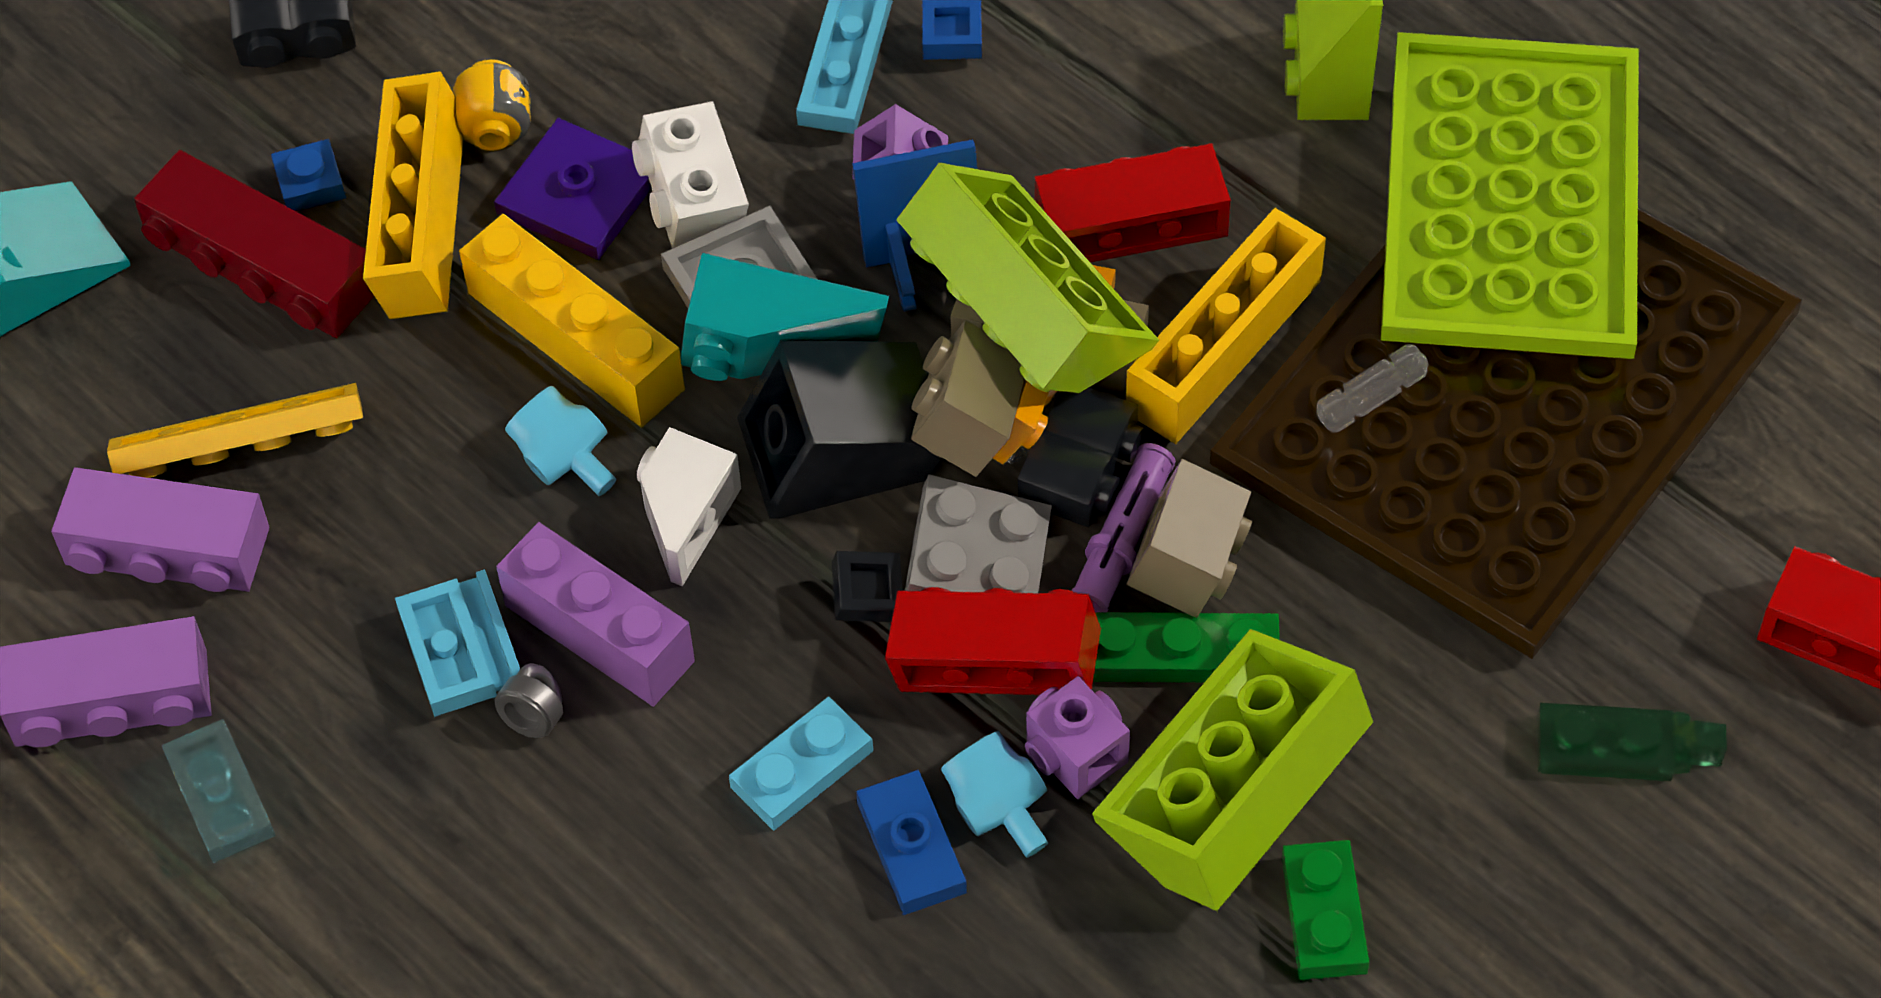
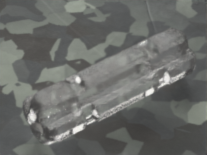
M1413 344L1404 345L1389 355L1392 361L1389 362L1383 359L1343 384L1345 391L1342 392L1339 389H1335L1319 399L1316 414L1320 422L1324 423L1330 432H1340L1355 422L1353 415L1365 416L1402 392L1400 385L1410 387L1424 378L1427 374L1428 366L1425 355L1420 353L1419 349Z

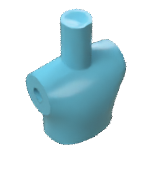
M554 386L547 387L537 394L506 425V433L518 445L523 453L525 462L545 484H552L571 469L598 496L605 494L616 482V478L591 453L594 447L608 433L606 428L587 407L575 405L566 399Z
M999 731L993 732L972 744L941 768L953 791L955 803L961 816L976 836L1004 824L1026 858L1036 854L1048 844V841L1026 810V808L1047 792L1045 783L1032 763L1027 758L1016 753Z

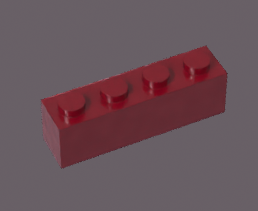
M180 149L134 198L142 222L141 230L154 246L163 251L173 249L191 259L193 264L206 275L211 277L220 275L237 284L252 300L262 304L268 301L283 309L297 324L305 329L314 330L317 328L337 339L374 297L363 280L365 248Z

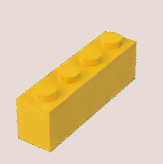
M441 71L386 79L383 84L363 280L389 319L448 311L463 135L455 117L456 97Z
M1274 208L1157 337L1159 342L1155 347L1139 357L1127 370L1126 400L1138 404V421L1174 444H1177L1321 282L1326 238L1279 209Z
M504 213L459 250L469 295L640 428L645 426L685 390L680 350L677 345Z

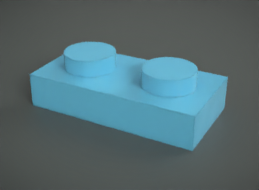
M828 696L729 775L730 788L775 831L873 752V740Z

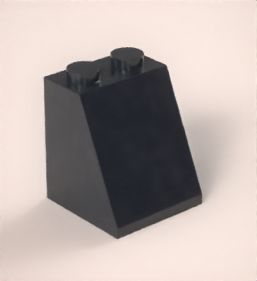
M780 340L737 416L769 519L784 518L926 481L928 475L933 473L942 457L932 454L927 448L911 440L918 415L917 412L912 410V403L929 375V372L923 369L924 363L916 342Z

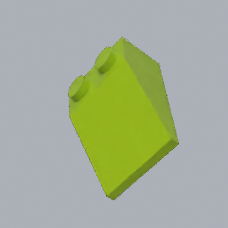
M1296 0L1295 14H1284L1283 46L1284 49H1294L1295 60H1286L1285 94L1286 96H1296L1297 120H1369L1383 0Z

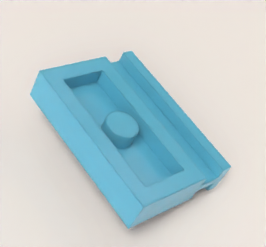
M485 569L476 572L477 577L458 583L456 578L395 598L434 717L496 697V691L501 690L509 677L517 675L520 670Z

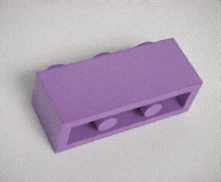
M74 467L51 532L65 565L72 566L84 573L99 574L103 571L131 574L140 580L150 583L172 580L192 583L212 592H222L226 589L249 592L270 527L258 493Z
M540 522L496 566L507 608L653 707L695 662L688 621Z
M195 617L1 646L0 716L15 747L24 745L47 747L56 744L62 739L87 735L110 737L119 735L126 729L156 724L179 726L188 723L194 718L212 716L207 651Z

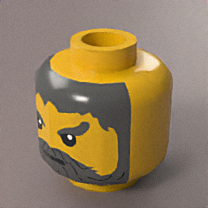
M492 59L475 63L457 77L453 87V93L456 97L455 117L464 141L486 151H498L517 143L526 135L531 123L530 88L528 80L520 71L503 61Z

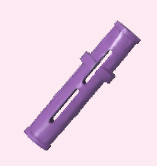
M1144 443L1139 446L1136 458L1115 498L1101 532L1091 537L1085 549V555L1088 560L1075 588L1071 591L1078 594H1089L1095 612L1108 611L1109 603L1122 575L1131 572L1137 557L1134 549L1154 510L1168 475L1175 466L1176 461L1172 453L1159 445Z

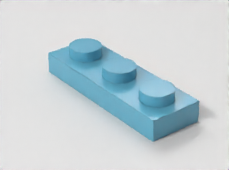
M828 0L796 110L797 125L854 134V130L858 127L893 0Z

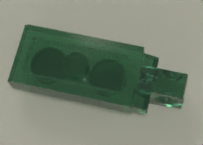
M1540 703L1537 714L1538 772H1541V774L1672 781L1673 774L1690 773L1691 765L1721 767L1727 751L1726 724L1698 720L1690 722V714L1674 713L1673 710Z

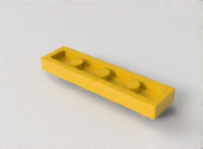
M352 383L109 439L107 454L112 473L122 474L128 472L132 476L150 478L166 472V463L191 458L192 465H206L228 458L230 456L228 449L253 444L255 451H266L291 443L290 435L315 429L317 437L332 436L346 432L353 428L352 420L363 418L362 405L357 385Z

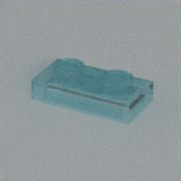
M224 719L161 745L213 863L275 836L270 820Z

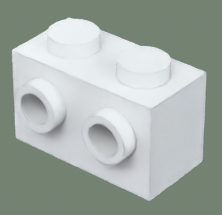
M713 101L643 115L639 140L632 143L633 159L638 174L641 177L648 175L653 190L650 193L652 217L657 228H666L672 249L746 216L749 203Z

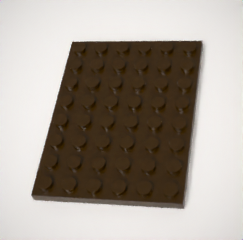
M1638 209L1637 347L1634 359L1381 341L1385 265L1384 245L1211 449L1210 464L1533 659L1797 316L1802 302L1801 298Z

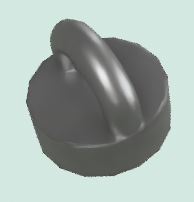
M534 663L524 665L517 675L509 677L495 698V707L501 719L510 728L527 737L542 738L548 736L563 714L561 690L556 679L546 668Z

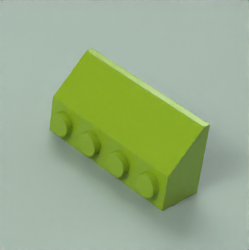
M938 163L896 219L912 238L910 242L912 249L921 258L936 265L948 279L946 287L956 299L975 310L985 322L982 328L986 335L998 345L1007 348L1021 364L1019 368L1021 375L1027 382L1041 391L1049 392L1054 390L1080 393L1151 351L1159 342L1154 333L1012 175Z
M1250 629L1092 813L1095 822L1165 888L1218 911L1373 723L1355 669Z

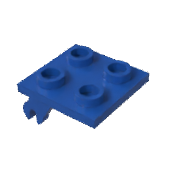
M973 139L852 163L866 267L886 263L891 264L904 312L917 309L913 297L915 290L906 258L907 255L917 253L910 245L912 238L896 219L938 163L978 169L976 147Z

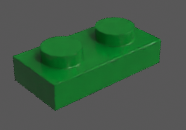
M1350 840L1283 845L1281 858L1299 980L1367 974L1369 957Z

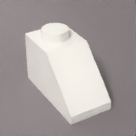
M669 427L657 448L651 446L644 453L637 470V480L641 483L645 511L670 581L683 586L741 490L737 454Z

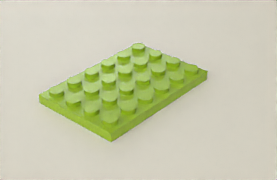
M1397 32L1381 341L1634 359L1637 347L1639 48Z

